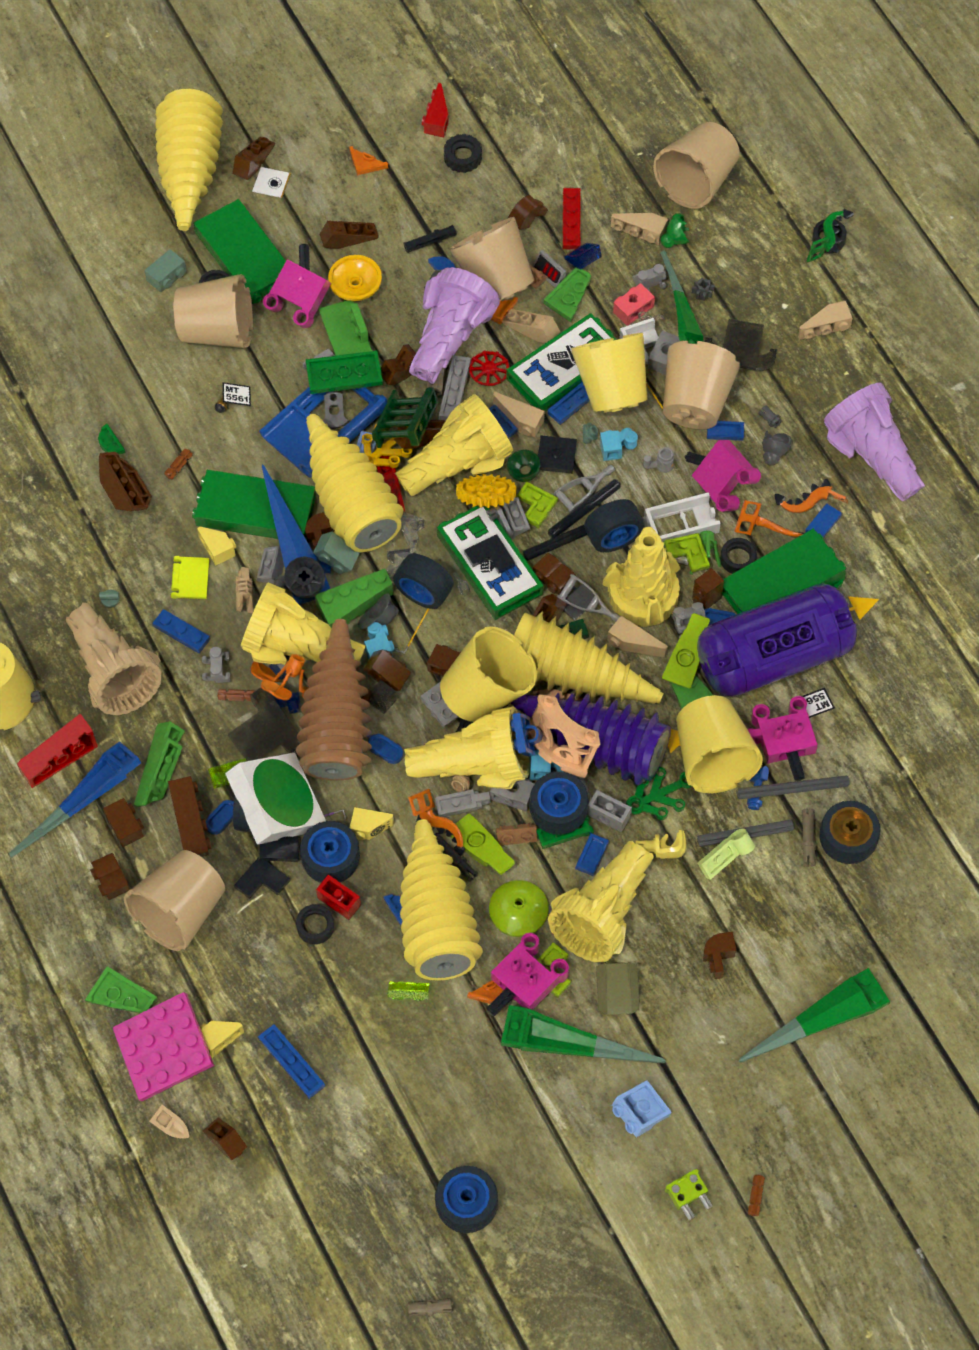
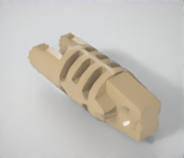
M241 567L238 577L236 576L235 578L236 611L241 612L243 603H246L247 613H253L252 578L249 577V568Z

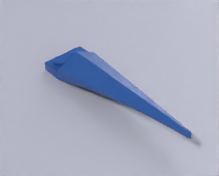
M262 464L285 570L288 564L298 557H310L318 562L267 469ZM303 572V575L299 576V578L306 582V579L310 578V576ZM326 576L321 592L331 589ZM292 594L294 600L299 605L315 600V596L304 599Z

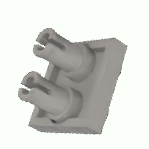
M440 682L420 696V699L430 710L431 716L436 718L443 728L459 717L446 705L441 694Z

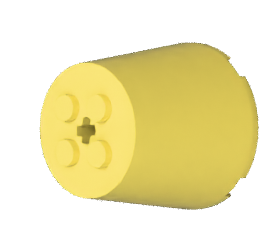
M643 333L624 335L622 339L614 340V338L604 339L571 348L594 412L620 411L622 408L639 406L638 403L647 400Z
M485 627L476 632L441 679V694L450 710L464 720L475 722L477 719L491 714L493 710L501 709L528 693L536 683L537 672L531 654L527 655L521 647L523 643L510 632L498 627Z
M0 643V729L8 730L21 723L31 712L34 702L31 703V693L35 689L32 679L10 649Z
M723 696L702 697L690 702L678 713L676 723L685 776L688 785L693 786L695 791L701 793L728 791L736 788L737 783L744 779L749 781L756 775L763 762L761 752L729 699Z

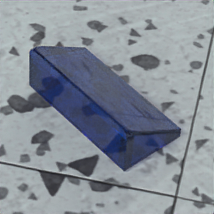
M585 243L565 255L564 258L576 268L583 269L601 257L600 245Z

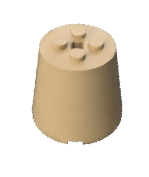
M704 122L662 149L656 155L653 165L655 178L659 186H663L669 193L668 197L677 204L691 209L702 208L712 200L738 161L739 146L734 136L725 127L714 122Z
M514 217L492 224V229L484 233L480 230L459 241L449 249L462 270L469 271L489 283L497 292L500 301L503 299L507 300L513 297L514 293L525 290L534 281Z
M234 275L177 288L174 296L173 310L175 329L181 342L242 348L250 345L252 338L249 336V330H253V311L249 287L245 288L244 285L246 283L244 275Z
M679 341L672 344L667 353L663 402L664 416L671 422L687 428L709 429L717 424L740 367V362L735 360L736 356L720 346L698 341L697 344H688V341Z
M183 850L130 889L124 896V903L135 922L139 920L146 928L144 932L170 950L180 951L188 947L225 892V885L218 872L205 859L191 851Z

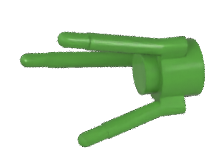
M702 531L700 538L707 557L711 556L710 550L713 548L717 565L721 567L714 533L712 531Z

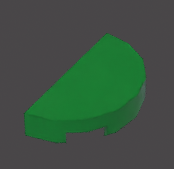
M108 423L101 428L98 437L101 449L104 452H116L119 455L126 453Z

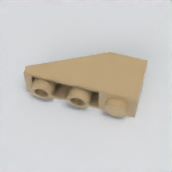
M654 213L612 214L611 216L612 228L657 245L660 244L661 236L666 233L668 226L667 218Z
M846 301L827 305L801 325L798 334L799 340L810 339L818 335H827L835 331H845L851 328L852 316Z
M511 309L502 321L504 325L540 343H547L560 333L552 316Z

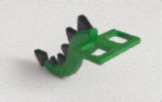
M843 209V211L833 212L826 217L823 223L825 238L812 243L806 260L807 263L823 257L825 250L833 253L839 252L835 244L841 243L842 240L836 236L839 233V229L835 228L839 225L836 220L841 221L842 216L845 219L854 215L852 211ZM820 252L819 255L812 257L815 253Z

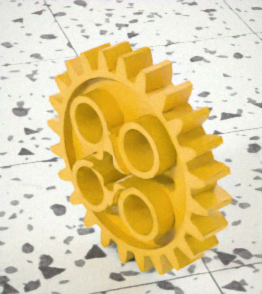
M483 474L482 476L476 475V477L469 476V479L463 478V481H459V484H457L456 496H458V499H461V502H466V505L472 504V507L477 505L480 508L483 506L490 508V506L497 507V505L504 506V503L509 504L510 501H514V498H516V485L511 479L506 480V477L500 478V475L493 476V474L486 476V474Z

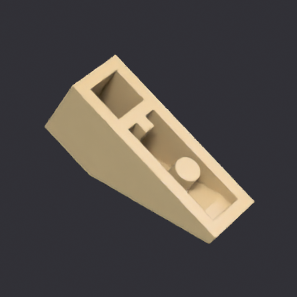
M494 392L493 404L506 415L518 428V431L526 436L536 437L544 422L545 411Z
M622 615L608 631L607 641L615 648L618 647L623 651L666 657L668 646Z

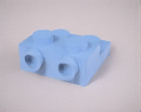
M647 1080L617 1096L612 1103L614 1115L622 1118L627 1132L633 1133L635 1137L651 1130L655 1124L666 1119L672 1113Z

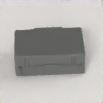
M581 584L578 588L573 586L572 589L574 591L566 600L579 607L587 608L595 595L584 584ZM569 604L564 609V612L573 620H576L585 612Z

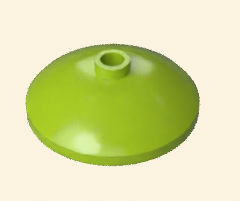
M513 880L504 883L495 890L489 902L491 921L499 931L512 937H523L526 933L537 932L545 924L548 917L549 908L546 895L538 886L528 881ZM521 901L522 905H516L515 903Z

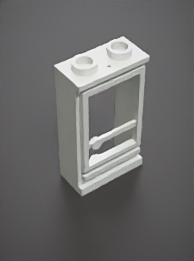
M709 492L645 509L644 517H642L644 526L652 527L657 532L653 520L680 513V518L683 520L686 529L661 535L662 542L696 533L700 535L702 531H712L715 534L720 531V521L715 520V509L709 505ZM692 510L698 526L689 528L685 519L686 515L683 512Z

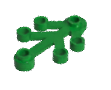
M660 767L658 772H663L664 775L659 776L656 773L650 794L642 797L644 788H647L649 785V781L646 780L647 783L638 785L635 795L627 799L626 805L630 807L633 804L639 805L638 808L632 807L631 814L638 815L646 812L656 815L659 820H665L668 816V810L665 807L656 808L648 805L651 802L673 807L676 812H682L685 809L684 800L669 798L666 795L682 787H692L688 783L683 782L686 779L685 771L680 774L678 781L660 789L662 780L666 777V770ZM677 803H680V804H682L683 806L680 807V808H678V807L676 806V804H677ZM662 811L665 812V815L661 816L658 813Z

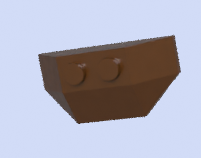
M116 452L100 453V483L115 509L125 511L147 510L152 496L137 470L126 460L120 458Z

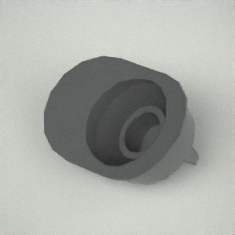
M384 594L361 617L358 622V628L364 629L374 622L388 625L394 619L399 610L390 601V594Z

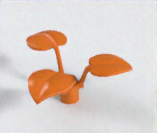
M291 654L289 661L286 662V665L277 675L262 663L254 661L251 665V673L256 678L263 680L261 688L278 699L289 700L291 698L292 692L283 688L289 677L295 678L299 675V691L303 694L309 689V687L303 686V673L305 670L302 667L305 659L300 655ZM286 670V676L282 684L278 685L275 683L280 681L279 677Z

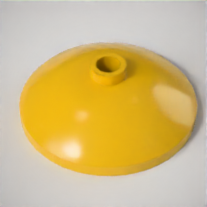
M349 255L337 260L332 265L328 274V281L331 283V290L338 297L348 301H360L371 297L378 291L382 282V274L378 264L371 258L363 255Z

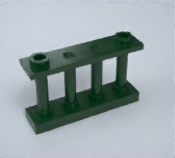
M434 387L426 388L422 397L399 398L397 390L392 391L377 425L372 431V439L376 442L377 448L382 447L386 438L407 437L410 440L411 446H419L438 404ZM419 405L417 408L399 409L400 406ZM397 416H413L412 419L394 420ZM409 426L407 430L389 431L390 427Z

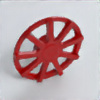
M484 350L472 357L469 373L471 378L478 384L495 386L507 378L506 370L509 368V363L498 351ZM487 355H494L491 361L488 360ZM484 356L485 362H482L478 358ZM497 357L502 359V361L494 363ZM474 362L481 365L479 367H472ZM505 364L506 369L497 368V366ZM482 370V372L474 377L472 371ZM496 371L505 373L504 377L500 379ZM484 375L486 376V383H483L478 379ZM494 376L498 382L489 383V379Z

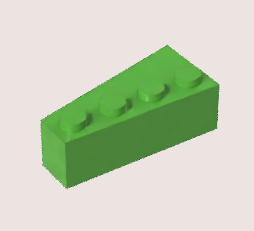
M384 568L316 594V606L323 621L329 624L331 628L336 619H344L347 624H350L351 620L365 614V611L375 605L384 594L393 595V584Z

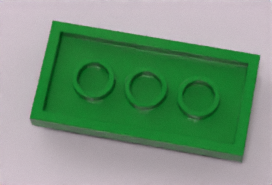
M377 350L305 359L310 394L383 385Z

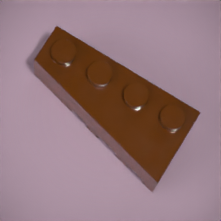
M191 776L168 781L183 850L191 851L200 857L208 856V850L212 848L209 837L205 838L204 835L207 826L205 818L201 819L200 812L203 811L201 799H196L195 793L199 792L197 782L192 781Z

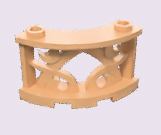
M538 695V705L530 721L531 725L540 728L543 733L542 740L534 744L539 750L538 754L551 764L553 762L562 767V771L585 778L593 756L600 746L599 733L585 728L570 719L561 709L556 697ZM550 728L561 731L568 745L557 746L553 742ZM534 729L528 734L530 740L536 736ZM585 745L590 746L589 750L580 748L584 747Z

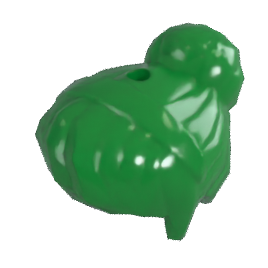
M675 213L668 222L666 233L661 236L660 240L665 248H671L675 244L689 243L684 233L689 228L685 227L687 222H685L683 214Z

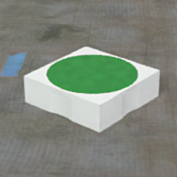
M295 752L241 762L225 773L236 799L243 808L246 821L257 845L276 841L286 836L303 835L310 827L319 822L326 821L304 771L299 765Z

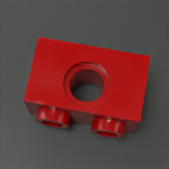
M327 875L316 889L317 899L348 920L351 919L361 906L360 896L330 875Z

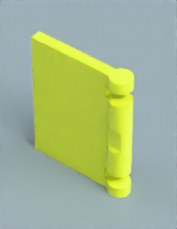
M174 556L173 561L177 563L173 564L171 590L179 591V593L172 592L171 598L207 599L209 558Z

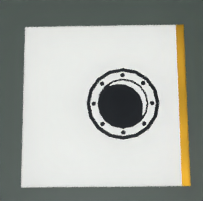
M261 167L252 192L282 198L291 173Z

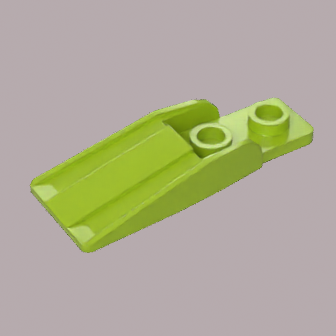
M695 613L691 615L688 626L676 644L662 675L663 680L688 689L691 688L699 664L697 652L698 636L709 625V618Z
M470 813L456 823L463 837V847L475 861L485 867L489 864L500 875L504 874L515 864L514 860L504 852L495 838Z

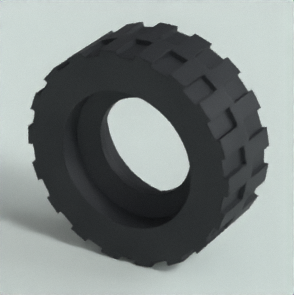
M457 134L446 141L444 145V161L452 171L467 173L478 168V165L481 164L482 146L477 138L472 137V135ZM459 148H467L471 150L472 154L469 158L459 159L455 157L454 152Z

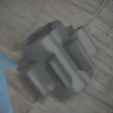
M701 278L698 281H694L692 293H696V299L705 301L708 297L712 298L714 285H710V279Z

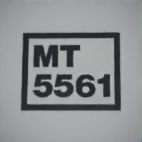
M222 382L224 403L251 406L250 386Z
M825 688L801 696L807 701L806 710L809 718L835 709Z

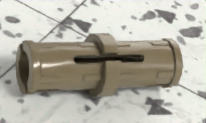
M450 1298L443 1300L427 1299V1301L408 1303L409 1317L417 1315L433 1316V1314L452 1312Z

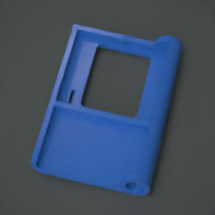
M308 387L259 432L271 446L302 473L311 478L313 470L310 467V459L312 457L310 455V447L312 443L309 440L310 434L306 418L324 401V395L331 392L310 394V388ZM365 387L352 389L369 405L338 432V437H347L349 443L355 439L361 431H364L382 414L387 403L386 397L378 394L374 395Z

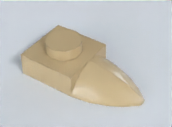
M162 1104L148 1121L163 1133L172 1137L189 1138V1132L185 1123Z

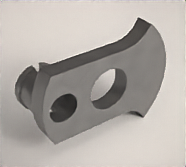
M338 392L324 395V423L328 424L329 428L343 427L349 422L344 417L343 395ZM333 397L337 398L335 401L331 400ZM337 406L340 409L339 413L336 415L330 414V407Z
M497 506L486 511L487 515H491L488 518L491 521L497 519L511 540H513L515 535L502 509Z

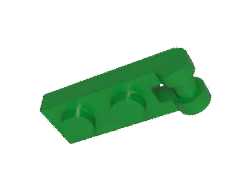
M587 815L581 824L582 828L576 829L571 833L553 835L540 828L536 829V833L542 849L579 837L590 836L591 833H594V830L589 825V817Z

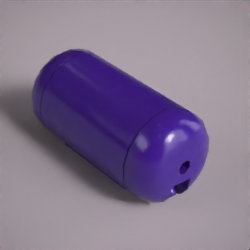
M824 583L816 584L710 624L704 628L697 641L698 658L710 686L722 696L729 698L738 697L846 655L855 646L857 627L849 611L848 601L836 587Z

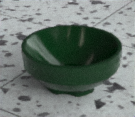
M525 449L516 451L507 461L508 473L516 481L528 482L539 474L540 460L533 451ZM524 466L531 468L527 474H522L520 470Z

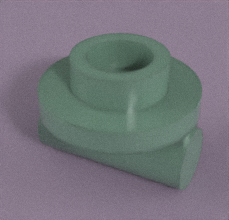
M592 423L583 425V443L588 444L590 441L598 438V429Z
M110 589L99 594L102 604L106 607H114L120 601L119 592Z

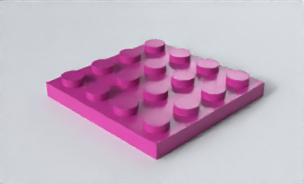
M185 992L112 1027L140 1101H144L214 1066L189 997Z

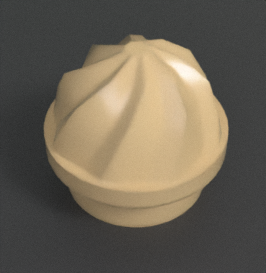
M455 775L451 783L453 789L457 792L469 790L470 776Z

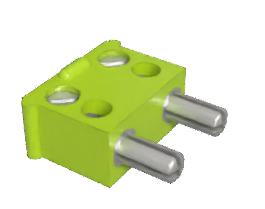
M694 1169L668 1184L664 1190L665 1193L669 1194L676 1208L683 1210L688 1220L694 1218V1214L688 1204L700 1198L706 1209L712 1207L711 1202L706 1196L708 1189L700 1178L698 1169ZM677 1197H681L683 1201H679Z

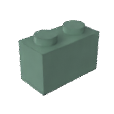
M169 249L144 271L146 281L162 292L169 288L178 278H181L187 270L185 261Z
M329 532L321 535L313 553L319 557L320 561L331 566L333 571L342 574L352 570L360 552H356L348 547L345 541L334 532Z

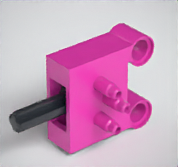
M801 696L793 697L789 704V715L769 719V708L764 704H758L753 708L751 722L756 729H761V746L767 764L788 760L794 780L801 781L805 779L799 757L815 754L818 746L806 710V699ZM795 706H798V707H800V708H802V709L797 710V709H795L794 707H795ZM762 714L764 717L760 718L756 715Z
M534 933L524 934L521 942L491 971V980L504 991L486 1008L487 1012L492 1016H496L512 999L523 1008L533 1010L559 983L567 980L569 974L568 963L563 959H556L552 962L550 971H548L533 957L539 951L537 935ZM527 942H532L535 944V946L527 947L525 946V944ZM562 968L564 972L558 974L555 972V969Z

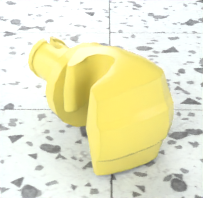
M679 830L675 842L671 846L666 845L668 834H665L660 841L659 834H655L653 840H636V844L642 846L647 852H654L656 858L677 859L682 857L686 851V835L683 830Z

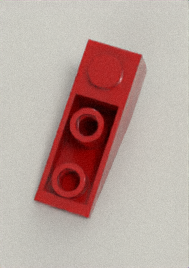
M438 83L436 89L432 91V101L428 102L427 114L423 116L421 125L424 126L425 134L444 138L449 125V118L442 83Z

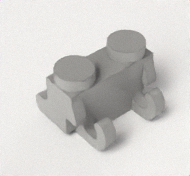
M656 264L653 268L646 271L641 270L638 274L632 276L636 286L641 283L649 292V288L655 285H659L661 289L666 288V283L662 282V279H666V272L661 264Z
M700 602L692 604V607L685 609L677 607L672 612L675 628L679 634L683 633L686 629L683 625L689 623L693 613L706 617L703 604Z
M219 647L211 648L209 652L210 659H207L206 656L202 657L204 664H210L211 674L207 676V673H203L202 679L205 681H215L216 683L230 682V673L226 672L224 676L222 669V659L229 661L230 653L223 652L222 648Z

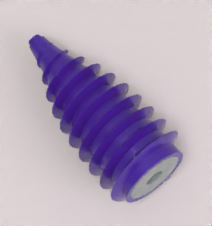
M574 692L568 699L560 698L559 693H557L555 697L563 712L570 719L585 728L599 733L600 746L593 756L597 769H602L608 764L610 775H615L621 770V776L624 781L629 780L634 775L637 785L643 784L646 780L651 781L654 778L666 754L671 735V727L659 722L658 712L649 719L645 718V708H642L638 714H633L631 703L624 710H619L617 700H614L610 706H604L603 696L596 703H590L589 694H586L582 701L575 700ZM525 694L511 702V704L532 718L538 705V696ZM550 728L553 738L557 736L558 746L568 745L561 731ZM585 745L580 749L589 750L590 746Z

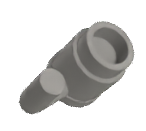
M668 447L661 448L655 461H651L649 455L644 456L643 467L645 469L657 468L662 473L670 472L674 468V453L672 449Z

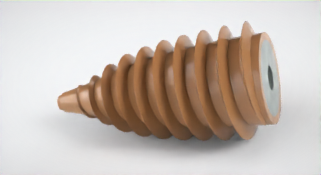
M344 619L335 620L329 639L326 641V650L322 651L319 655L321 661L315 663L312 667L314 674L307 680L310 688L303 694L307 702L301 706V712L304 716L299 720V726L302 730L297 734L300 744L296 748V753L301 757L299 765L307 775L323 780H349L357 778L362 774V767L371 763V758L363 754L372 748L370 743L363 740L372 734L371 730L363 726L371 721V717L362 712L370 707V703L361 699L362 696L369 693V690L359 685V682L364 681L366 676L356 670V667H359L361 662L354 659L353 652H355V649L351 646L348 624Z

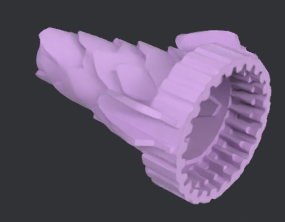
M454 267L443 269L436 277H432L431 280L427 281L422 307L425 310L430 308L431 310L419 342L421 346L410 366L409 372L413 376L434 384L442 368H446L452 355H455L463 341L468 340L471 332L479 324L490 321L499 305L500 298H498L497 292L489 283L469 271Z
M882 383L871 384L844 399L826 415L824 423L828 429L827 438L829 443L848 456L849 459L854 457L855 450L875 470L879 478L885 480L893 493L901 501H905L924 488L925 484L915 471L917 468L906 452L908 449L900 437L898 427L892 419L893 416L889 408L892 401L891 396Z

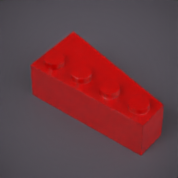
M79 714L27 756L21 758L17 766L30 787L34 788L96 749L98 746L93 730L83 716Z

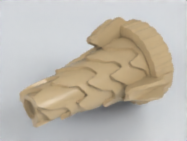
M82 603L69 617H66V623L72 630L80 648L79 653L87 664L85 668L91 676L89 678L88 691L94 708H99L106 714L122 715L137 710L152 699L160 687L162 673L158 667L160 658L156 654L140 646L135 648L133 645L129 646L122 635L119 637L114 628L110 629L101 615L98 616L88 603Z

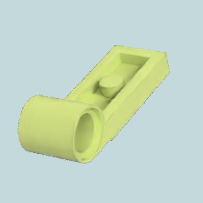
M746 829L736 830L701 859L698 865L705 877L711 880L738 855H746L752 852L755 845Z

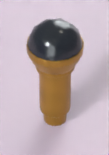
M223 396L221 400L215 403L214 408L218 413H224L227 410V403L223 402Z

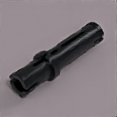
M451 225L441 230L435 229L434 232L404 242L403 245L405 251L409 253L436 242L441 243L442 240L457 236L455 227Z
M438 832L435 833L438 844L444 847L443 854L451 856L453 858V866L457 867L469 882L472 881L473 878L469 873L476 877L478 872Z

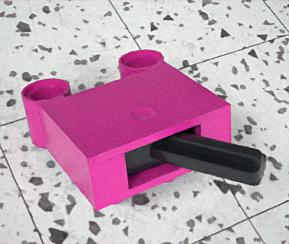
M308 244L299 245V265L288 259L286 260L270 293L263 299L264 307L272 312L282 310L284 305L282 298L301 307V310H297L294 313L293 320L302 328L312 326L313 317L331 285L329 281L310 271V248ZM276 299L275 306L271 307V301ZM306 315V321L301 323V317Z
M718 440L707 456L690 451L685 455L686 462L699 465L692 474V477L706 493L709 492L710 498L721 512L736 511L739 508V498L736 495H729L738 482L743 485L757 484L761 479L760 471L752 467L730 440Z

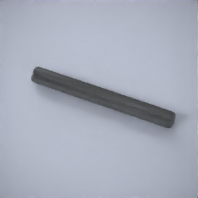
M785 820L739 829H746L750 838L793 831L794 824L792 820ZM739 829L697 836L699 847L720 844Z

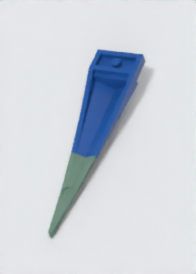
M120 741L104 752L71 794L42 824L9 853L10 856H15L126 779V774L141 764L139 758Z

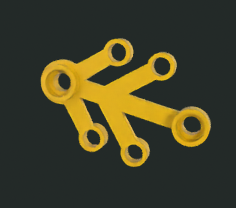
M365 433L362 436L361 442L364 454L368 456L370 463L376 466L397 468L400 463L398 456L409 458L412 455V449L392 448L397 444L394 438L389 439L386 443L383 442L381 448H377L376 445V451L371 454L372 435ZM381 456H390L389 459L379 458Z

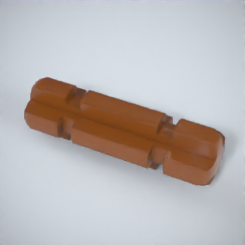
M184 449L180 453L181 456H178L170 465V468L164 472L168 479H174L187 463L186 460H190L193 456L189 449Z
M219 689L217 694L218 700L229 699V701H244V699L255 701L256 696L254 690L244 692V690L229 689V691Z
M754 1175L748 1208V1214L751 1216H758L760 1213L763 1193L762 1186L765 1177L762 1175Z

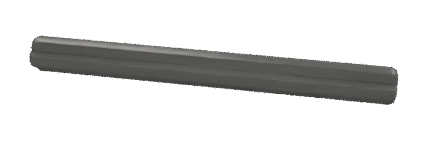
M847 775L743 787L738 788L736 794L738 799H748L848 787L850 781Z

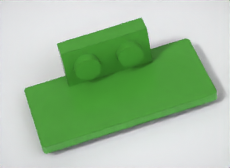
M347 300L319 308V313L335 356L372 351L368 341V331L357 303Z

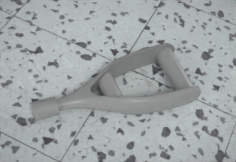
M609 465L599 474L576 478L558 488L554 492V496L571 513L589 499L602 478L614 472L615 469L612 465ZM583 484L589 492L581 500L573 504L563 492L573 486Z
M570 574V579L560 595H557L559 599L579 610L604 614L611 617L615 622L621 617L616 613H612L593 588L573 574ZM577 580L595 595L587 608L579 607L566 600ZM598 603H600L601 609L595 610Z

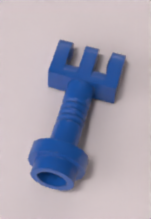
M767 766L761 767L749 781L753 782L754 786L762 785L763 781L768 780L769 768ZM759 797L747 799L749 809L759 810L762 807L763 802L759 800Z

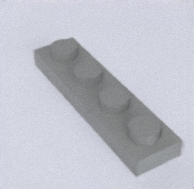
M453 355L439 412V420H447L454 408L461 404L471 358Z

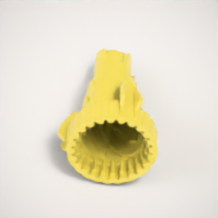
M474 394L454 408L440 429L441 431L433 437V440L420 453L409 459V464L395 474L406 492L414 496L434 482L438 484L445 478L458 474L463 469L471 468L470 472L473 476L499 469L503 466L504 459L511 454L513 448L491 411Z
M652 527L643 528L641 534L635 539L632 548L628 551L625 563L619 564L615 562L607 568V575L603 579V586L608 587L610 604L613 611L641 627L658 625L667 620L678 605L680 592L679 580L676 577L680 566L672 556V553L666 552L662 539Z
M268 582L246 628L241 648L251 653L253 661L259 663L285 665L287 659L284 655L291 656V654L300 655L305 660L321 661L319 655L322 651L326 650V641L329 639L332 628L329 624L318 619L313 613L304 610L290 595L285 593L286 589ZM350 639L351 646L355 649V652H353L354 659L360 661L366 645Z
M514 706L493 710L491 714L477 719L468 727L462 728L460 732L445 734L444 738L428 741L425 745L404 749L407 776L420 778L440 775L441 778L455 775H482L477 781L478 786L512 789L516 781L525 780L530 774V756L519 754L514 746L516 734L511 728V720H513L512 714L519 712Z
M629 841L617 857L605 868L602 867L591 881L588 880L580 892L578 888H574L556 897L551 902L552 911L548 916V922L551 932L560 944L576 956L591 962H606L613 955L620 954L625 942L627 925L624 923L623 918L632 907L630 903L636 895L635 890L646 876L644 872L653 860V853L647 852L642 846Z

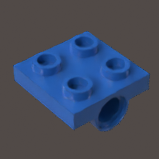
M522 713L512 714L511 728L516 734V739H514L516 751L525 756L536 755L534 744L542 740V730L531 725L529 716ZM534 729L536 736L530 740L528 734Z

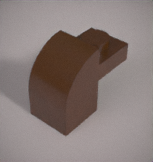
M527 195L514 206L508 218H515L519 230L527 229L531 226L535 217L545 216L548 209L543 206V202L534 199L531 195Z
M409 344L403 345L396 358L386 359L381 366L382 379L387 385L398 384L412 375L409 370L416 352Z
M325 512L312 516L305 528L307 542H312L314 550L322 534L335 533V530L330 526Z
M733 931L713 935L705 944L703 962L708 961L709 971L714 974V979L723 978L722 959L735 957L736 946Z

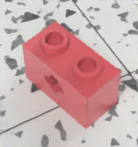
M640 283L614 301L613 313L628 326L654 307L655 296Z

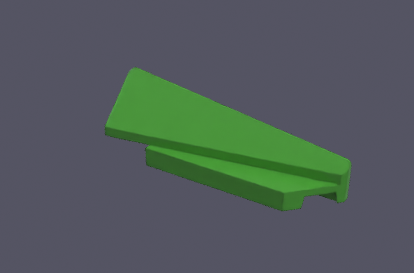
M170 721L159 723L156 727L134 802L136 807L145 806L153 801L163 799L168 787V781L171 779L183 747L178 742L185 731Z

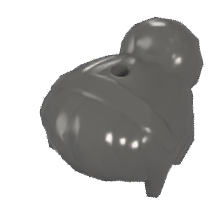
M768 431L765 432L762 447L765 452L763 459L767 465H776L780 457L790 450L792 444L791 437L785 433H777L772 437Z

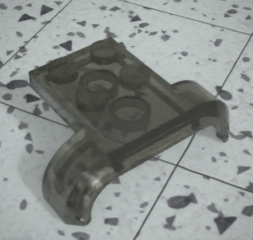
M729 319L723 348L736 356L735 360L740 362L739 368L764 371L773 367L777 349H770L769 353L759 355L764 325ZM705 338V342L714 344L712 338Z
M260 687L250 695L251 701L258 712L227 735L246 761L261 759L280 744L288 753L295 752L298 757L296 753V748L300 744L297 739L298 732L279 707L272 694Z

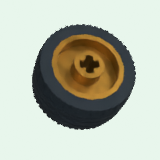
M842 801L833 805L826 812L821 822L819 835L822 848L829 857L837 862L854 864L864 861L874 852L880 838L878 817L871 808L858 801Z

